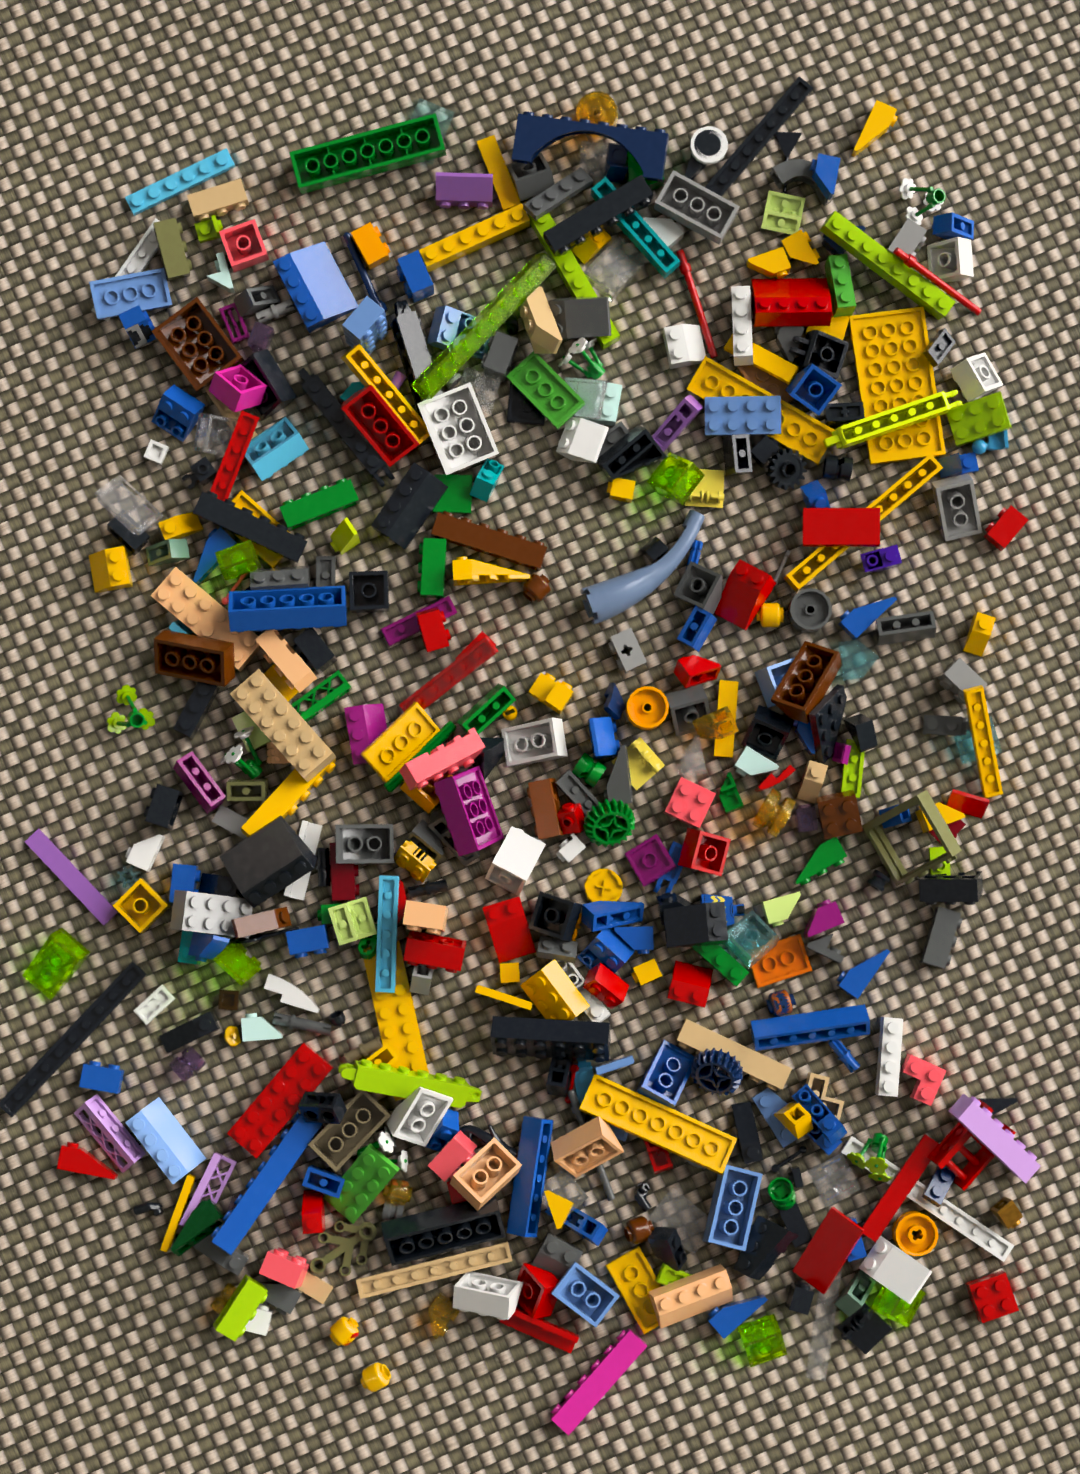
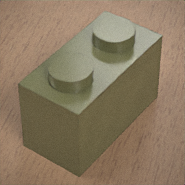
M229 779L226 782L227 801H266L268 799V779Z

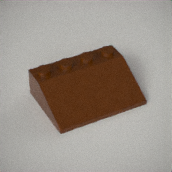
M198 297L152 330L153 334L197 392L211 384L215 372L241 365L245 361Z

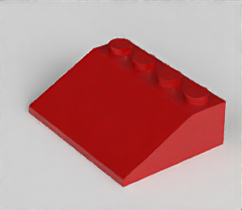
M826 278L751 279L754 327L830 326L832 303Z

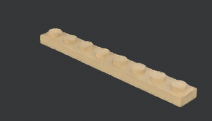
M507 1241L358 1278L356 1283L360 1299L511 1262L512 1256Z

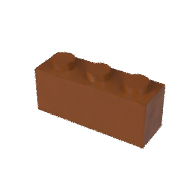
M555 778L528 783L527 794L532 802L531 814L533 818L535 817L536 823L534 831L539 840L563 836L557 817L561 806L557 785L554 783L556 781Z

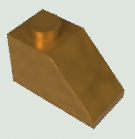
M1003 1197L990 1208L1007 1229L1010 1227L1013 1229L1021 1223L1020 1219L1023 1215L1015 1203L1007 1197Z

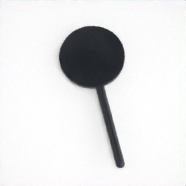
M299 927L267 934H256L249 936V938H238L235 940V943H249L262 938L284 934L288 931L299 930Z

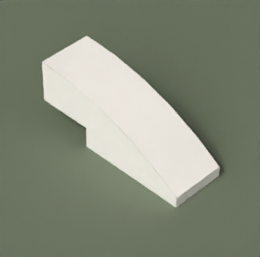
M268 974L264 989L282 994L280 1002L319 1013L320 1009L302 990L280 977Z

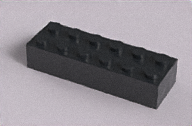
M493 1016L491 1044L493 1054L505 1057L512 1055L519 1058L529 1056L538 1059L609 1061L611 1043L610 1023Z
M496 1194L478 1211L468 1201L381 1222L383 1238L392 1266L506 1237Z

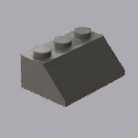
M309 566L252 569L250 572L251 590L310 587Z

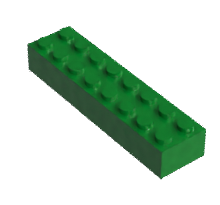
M436 113L289 152L301 194L447 156Z

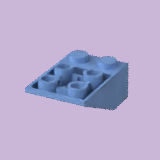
M446 305L437 307L427 344L442 350L482 359L484 353H488V343L495 324Z

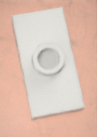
M162 984L133 1011L145 1025H148L176 998Z

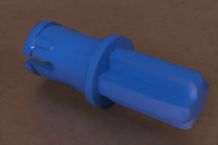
M839 1039L828 1042L838 1055L837 1059L845 1064L850 1073L860 1067V1064L850 1053L851 1050H847Z

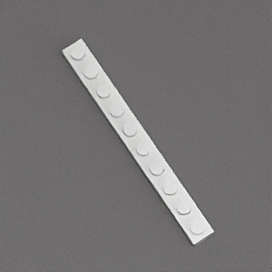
M850 1136L840 1152L846 1156L851 1152L860 1153L865 1144ZM868 1148L863 1155L864 1161L866 1162L870 1157L876 1158L877 1153ZM885 1159V1163L888 1165L885 1172L887 1176L891 1177V1180L886 1183L890 1185L900 1168ZM919 1181L916 1182L907 1196L909 1199L1001 1261H1005L1014 1247L1013 1244L946 1199L943 1200L939 1207H936L922 1197L927 1186Z

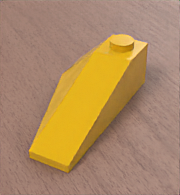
M456 557V560H452L454 586L526 582L530 579L529 574L467 559V557Z

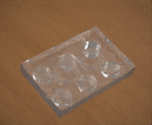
M672 1187L648 1218L659 1227L676 1228L681 1238L682 1246L694 1255L704 1243L703 1236L708 1216Z

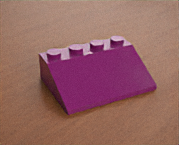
M480 766L434 783L435 793L439 798L441 811L445 815L447 828L452 835L454 848L458 856L479 851L504 838Z

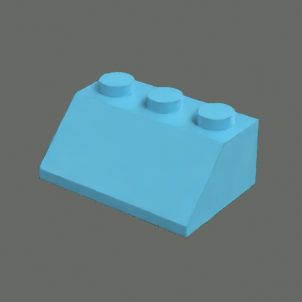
M284 417L250 441L245 458L263 481L266 478H270L281 468L286 467L297 457L302 456L309 448L287 417Z

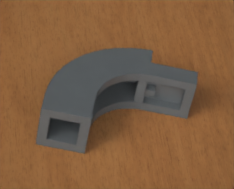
M802 159L787 160L776 165L769 174L779 189L792 182H803L815 191L823 206L829 204L834 198L832 196L830 200L826 199L812 179L813 171L810 170V161Z

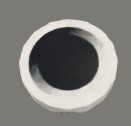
M706 126L698 129L690 142L692 156L702 164L718 163L724 158L728 149L726 135L716 127Z

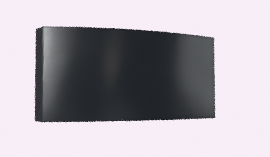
M797 1202L788 1210H779L786 1228L800 1235L796 1240L792 1241L794 1247L797 1248L809 1243L812 1237Z

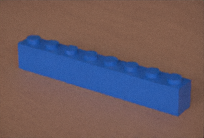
M297 1112L291 1121L293 1123L291 1129H285L280 1136L282 1141L279 1146L274 1145L269 1152L270 1159L267 1163L265 1161L261 1163L257 1169L259 1174L256 1179L253 1177L245 1186L248 1189L244 1195L240 1194L234 1202L237 1205L232 1212L229 1210L222 1219L225 1221L221 1228L217 1226L211 1237L214 1239L211 1242L230 1256L233 1254L314 1138L322 1123L305 1122L302 1114Z

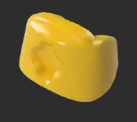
M228 1026L224 1032L226 1043L232 1047L241 1043L238 1027Z

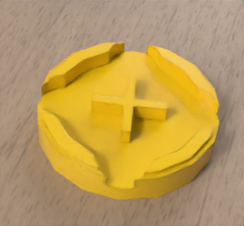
M609 869L593 871L585 882V894L591 902L617 901L623 891V883L620 877Z

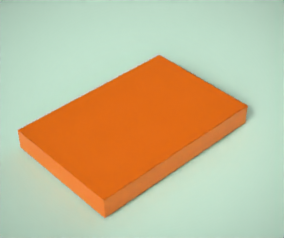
M801 934L745 951L757 988L812 971Z

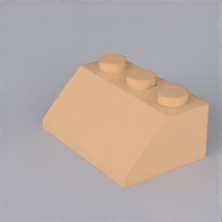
M599 1116L551 1142L554 1161L575 1178L624 1152L610 1125Z

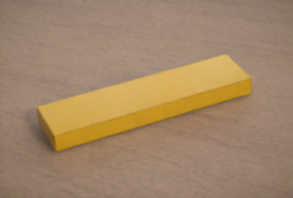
M492 135L477 141V146L488 174H493V186L503 212L521 204L495 136Z
M733 334L724 346V350L734 355ZM753 343V366L789 385L798 372L799 367Z
M719 680L714 757L733 758L738 681Z
M188 1174L160 1248L161 1251L168 1252L172 1246L196 1179L194 1175Z

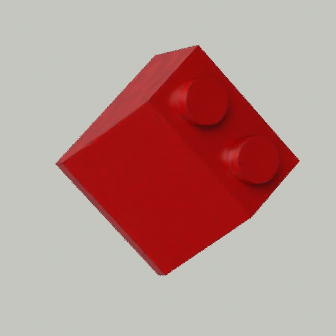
M675 960L666 998L705 1008L713 970Z
M523 1263L516 1280L523 1282L518 1303L532 1319L551 1316L557 1298L551 1294V1291L559 1280L552 1272Z

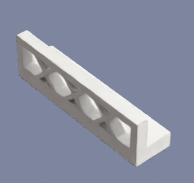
M302 820L299 837L316 855L323 826ZM311 871L287 886L284 896L304 901Z

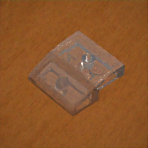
M842 1153L808 1170L826 1208L861 1190Z
M564 1168L544 1184V1191L549 1190L574 1203L570 1213L589 1198ZM543 1191L542 1203L551 1213L545 1192Z

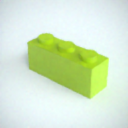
M245 1274L213 1323L215 1330L233 1341H236L238 1337H242L246 1330V1324L249 1320H253L257 1313V1307L259 1304H263L268 1296V1290L265 1285Z

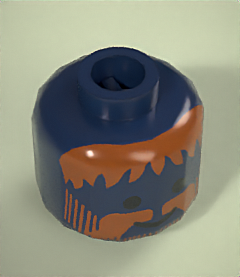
M785 989L770 993L766 1000L770 1015L773 1014L775 1017L792 1013L793 1005H796L793 994H788Z

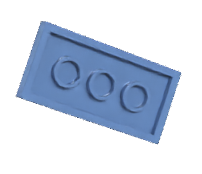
M164 268L89 282L97 320L118 317L119 314L138 305L142 312L172 306Z
M781 396L704 397L705 436L739 434L781 435Z

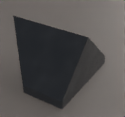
M481 738L485 748L474 759L475 763L472 765L474 767L480 766L484 780L504 754V738Z

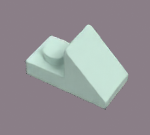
M223 252L217 253V260L214 262L218 273L207 275V279L224 290L235 293L225 255Z

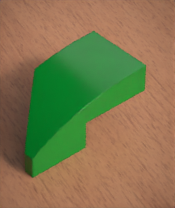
M731 772L727 773L719 794L726 814L744 808Z

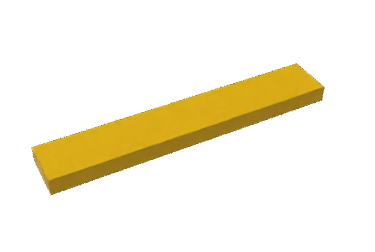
M980 685L964 689L963 694L982 795L984 798L1001 795L1003 791L984 688Z

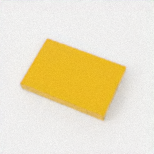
M478 985L475 990L476 993L531 1010L533 1005L530 1001Z

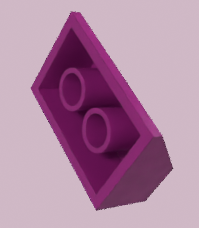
M367 704L344 708L353 765L355 767L368 764L360 754L387 729L383 704Z

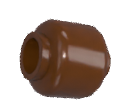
M533 574L522 586L524 590L523 595L532 603L535 601L541 602L551 591L549 579L543 574L540 576Z
M639 1216L626 1222L624 1235L628 1242L631 1241L637 1245L648 1241V1237L651 1235L654 1227L650 1220L648 1221L645 1217Z

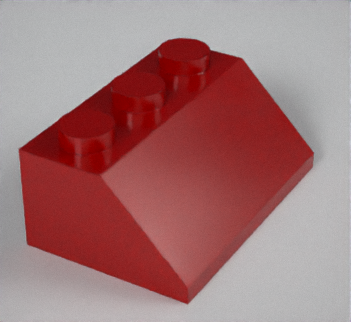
M410 931L407 937L403 961H407L409 965L418 966L419 964H424L430 969H438L440 967L445 968L447 972L456 973L461 971L467 941Z

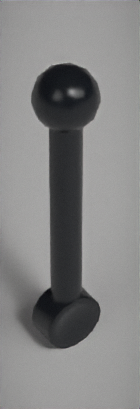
M801 1146L799 1150L795 1152L793 1155H791L778 1165L774 1164L772 1166V1171L778 1172L780 1167H782L783 1165H785L801 1153H806L807 1148L805 1146Z

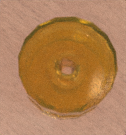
M592 91L585 94L579 100L576 107V117L578 122L579 119H587L593 124H598V121L608 122L609 126H616L618 110L614 100L608 94L601 91ZM600 112L599 116H594V113L598 114ZM586 134V135H589V136L594 137V138L603 137V136L594 135V134Z
M772 788L757 812L752 825L762 829L770 821L767 827V834L776 838L788 822L796 801L786 797L778 805L781 799V792Z

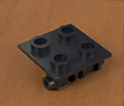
M864 1303L859 1310L850 1317L848 1316L837 1329L842 1332L841 1337L845 1341L849 1339L866 1355L892 1330V1327Z

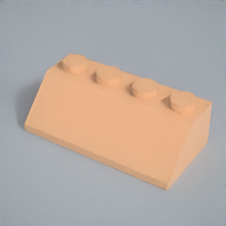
M721 1264L648 1291L661 1329L711 1310L716 1306L719 1307L733 1301L730 1279L727 1270Z

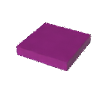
M658 834L625 853L627 860L643 887H646L677 867Z

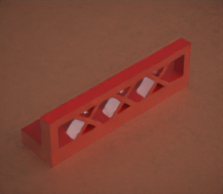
M517 1307L508 1320H499L502 1324L570 1354L579 1339L578 1334L542 1318L532 1319L526 1311Z

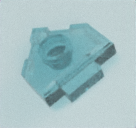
M859 640L838 643L843 681L862 679L879 658L878 655Z

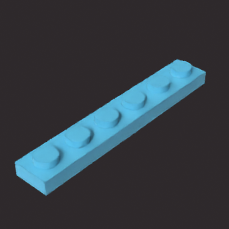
M226 148L126 196L125 199L135 216L236 166Z
M379 875L375 992L395 993L399 876Z

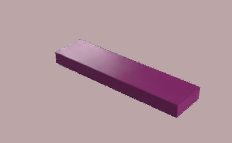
M450 596L381 628L388 646L390 647L420 632L415 614L417 612L438 607L440 611L444 612L446 619L457 614Z

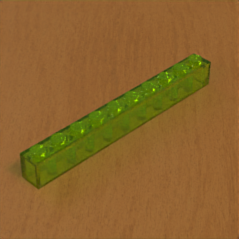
M545 252L536 254L413 382L411 386L423 399H432L557 267Z

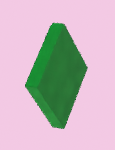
M434 474L437 479L448 486V489L433 509V513H443V511L454 514H471L472 496L470 492L472 489V475Z

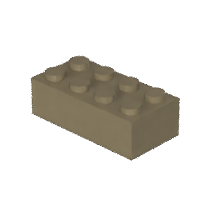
M360 1090L346 1105L347 1110L340 1124L329 1123L308 1144L335 1172L392 1115L368 1091Z

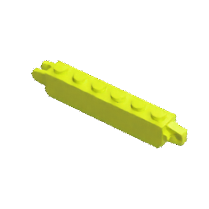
M957 390L947 393L944 391L840 426L831 433V437L824 439L823 442L826 448L836 445V448L841 450L946 414L963 404L961 401L948 403L947 398H952L959 394Z

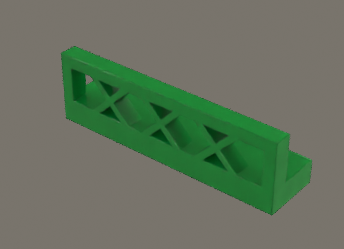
M338 670L291 705L293 708L298 706L296 711L301 713L300 716L308 722L352 690V687ZM338 676L343 684L336 689L330 688L331 681ZM319 689L327 690V696L321 700H315L316 692ZM304 700L312 702L311 707L305 712L299 711L300 704Z

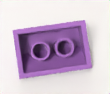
M436 172V206L440 208L458 206L461 209L477 207L482 210L492 207L493 174Z

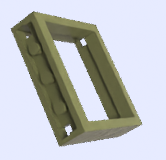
M927 790L862 825L896 886L903 882L906 885L913 882L915 876H918V878L925 876L929 873L928 869L931 868L934 871L943 866L942 862L944 861L947 864L957 859L956 854L962 851ZM919 804L946 853L907 873L880 824Z

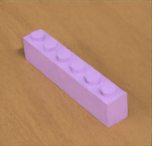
M963 1093L948 1112L1016 1177L1027 1183L1041 1167L1035 1161L1037 1157L1029 1150L1026 1152L1024 1150L1026 1146L1018 1139L1015 1141L1013 1139L1015 1135L1008 1129L1003 1130L1002 1127L1004 1125L998 1119H992L991 1116L993 1114L985 1107L981 1108L979 1100L974 1096L969 1098Z

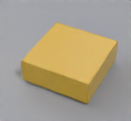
M519 962L500 964L501 983L520 982Z

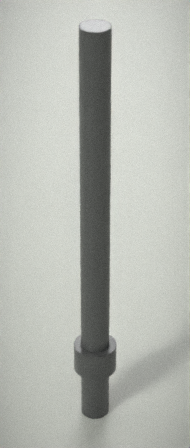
M572 1089L567 1091L572 1104L571 1110L576 1115L579 1125L582 1126L587 1122L583 1112L579 1110L581 1103L578 1101L575 1090ZM601 1164L596 1167L607 1199L611 1201L615 1199V1195L604 1166Z

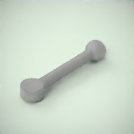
M787 550L774 577L775 586L778 584L777 580L791 551Z

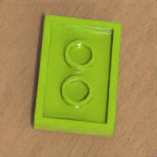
M1000 391L967 402L947 413L957 447L1012 428Z

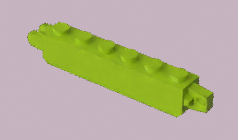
M366 1059L361 1061L355 1060L354 1064L340 1063L338 1067L341 1077L351 1080L357 1090L407 1098L417 1088L423 1087L452 1097L453 1102L450 1106L456 1108L464 1107L466 1102H479L482 1093L479 1088L470 1086L462 1077L448 1078L441 1073L432 1075L424 1070L410 1071L409 1068L404 1066L394 1068L387 1063H380L378 1065Z

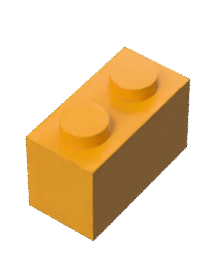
M371 222L351 232V237L369 270L388 261V253H390L386 242L382 243L379 238L382 235L378 227H373Z

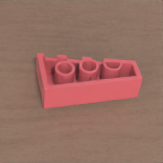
M473 727L467 731L463 738L458 735L448 742L445 747L443 744L437 746L430 752V755L426 752L405 763L399 772L410 791L415 788L420 790L426 787L428 782L432 780L435 783L441 780L447 773L452 775L459 771L460 767L464 766V768H467L474 764V759L485 748V745Z

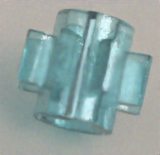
M123 865L124 870L122 872L117 871L120 874V878L116 881H122L123 888H126L127 884H130V887H132L133 883L139 880L137 875L140 874V871H133L134 865H131L130 869ZM125 873H130V875L133 876L132 880H127V878L124 877Z

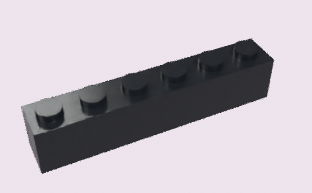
M640 175L544 232L543 238L554 256L559 254L562 256L568 253L572 246H580L586 242V238L593 235L594 237L600 234L606 226H614L619 222L618 219L623 216H631L635 213V209L640 206L642 208L648 206L652 202L653 192L643 176Z
M209 490L207 493L202 491L193 514L298 563L308 542L304 540L305 536L297 532L293 535L287 532L288 528L283 525L277 524V526L270 524L271 520L260 515L257 518L252 515L253 511L245 507L241 510L234 507L236 503L228 499L222 501L217 498V494Z

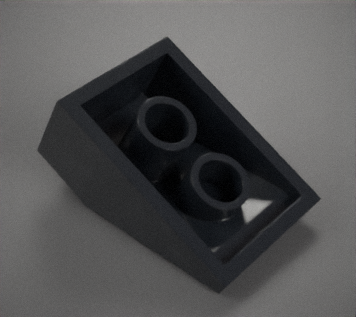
M724 902L702 903L663 909L667 948L725 944L728 941Z

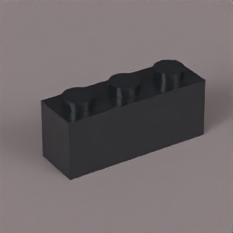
M198 682L173 729L193 739L220 688L216 685Z

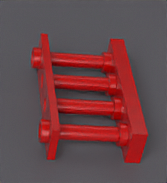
M979 1099L981 1102L980 1107H985L992 1113L993 1110ZM960 1122L928 1156L939 1168L943 1169L946 1166L956 1175L953 1182L964 1191L995 1157ZM1003 1123V1130L1008 1129L1011 1133H1016L1014 1130H1012ZM970 1137L982 1146L975 1156L964 1146ZM958 1151L969 1161L962 1170L951 1161Z

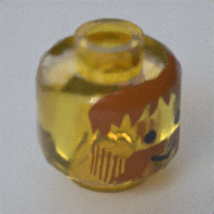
M391 1179L389 1184L383 1189V1196H386V1201L389 1204L405 1205L411 1200L412 1187H410L407 1181Z

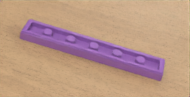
M40 829L36 830L25 841L103 926L118 913L108 900Z

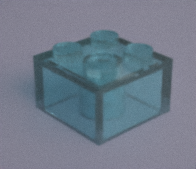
M751 910L728 931V941L725 945L750 969L777 945L779 936Z

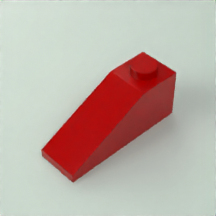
M67 1142V1145H61L57 1169L113 1180L117 1179V1173L86 1149L79 1147L78 1143Z

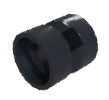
M826 454L822 478L828 480L838 478L839 481L850 482L853 458L842 456L838 459L836 455Z

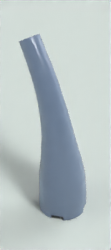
M690 510L682 525L684 530L675 545L656 563L582 588L581 594L585 593L586 599L582 600L589 618H594L592 624L595 625L609 620L626 611L660 586L686 556L699 533L705 516L697 511Z

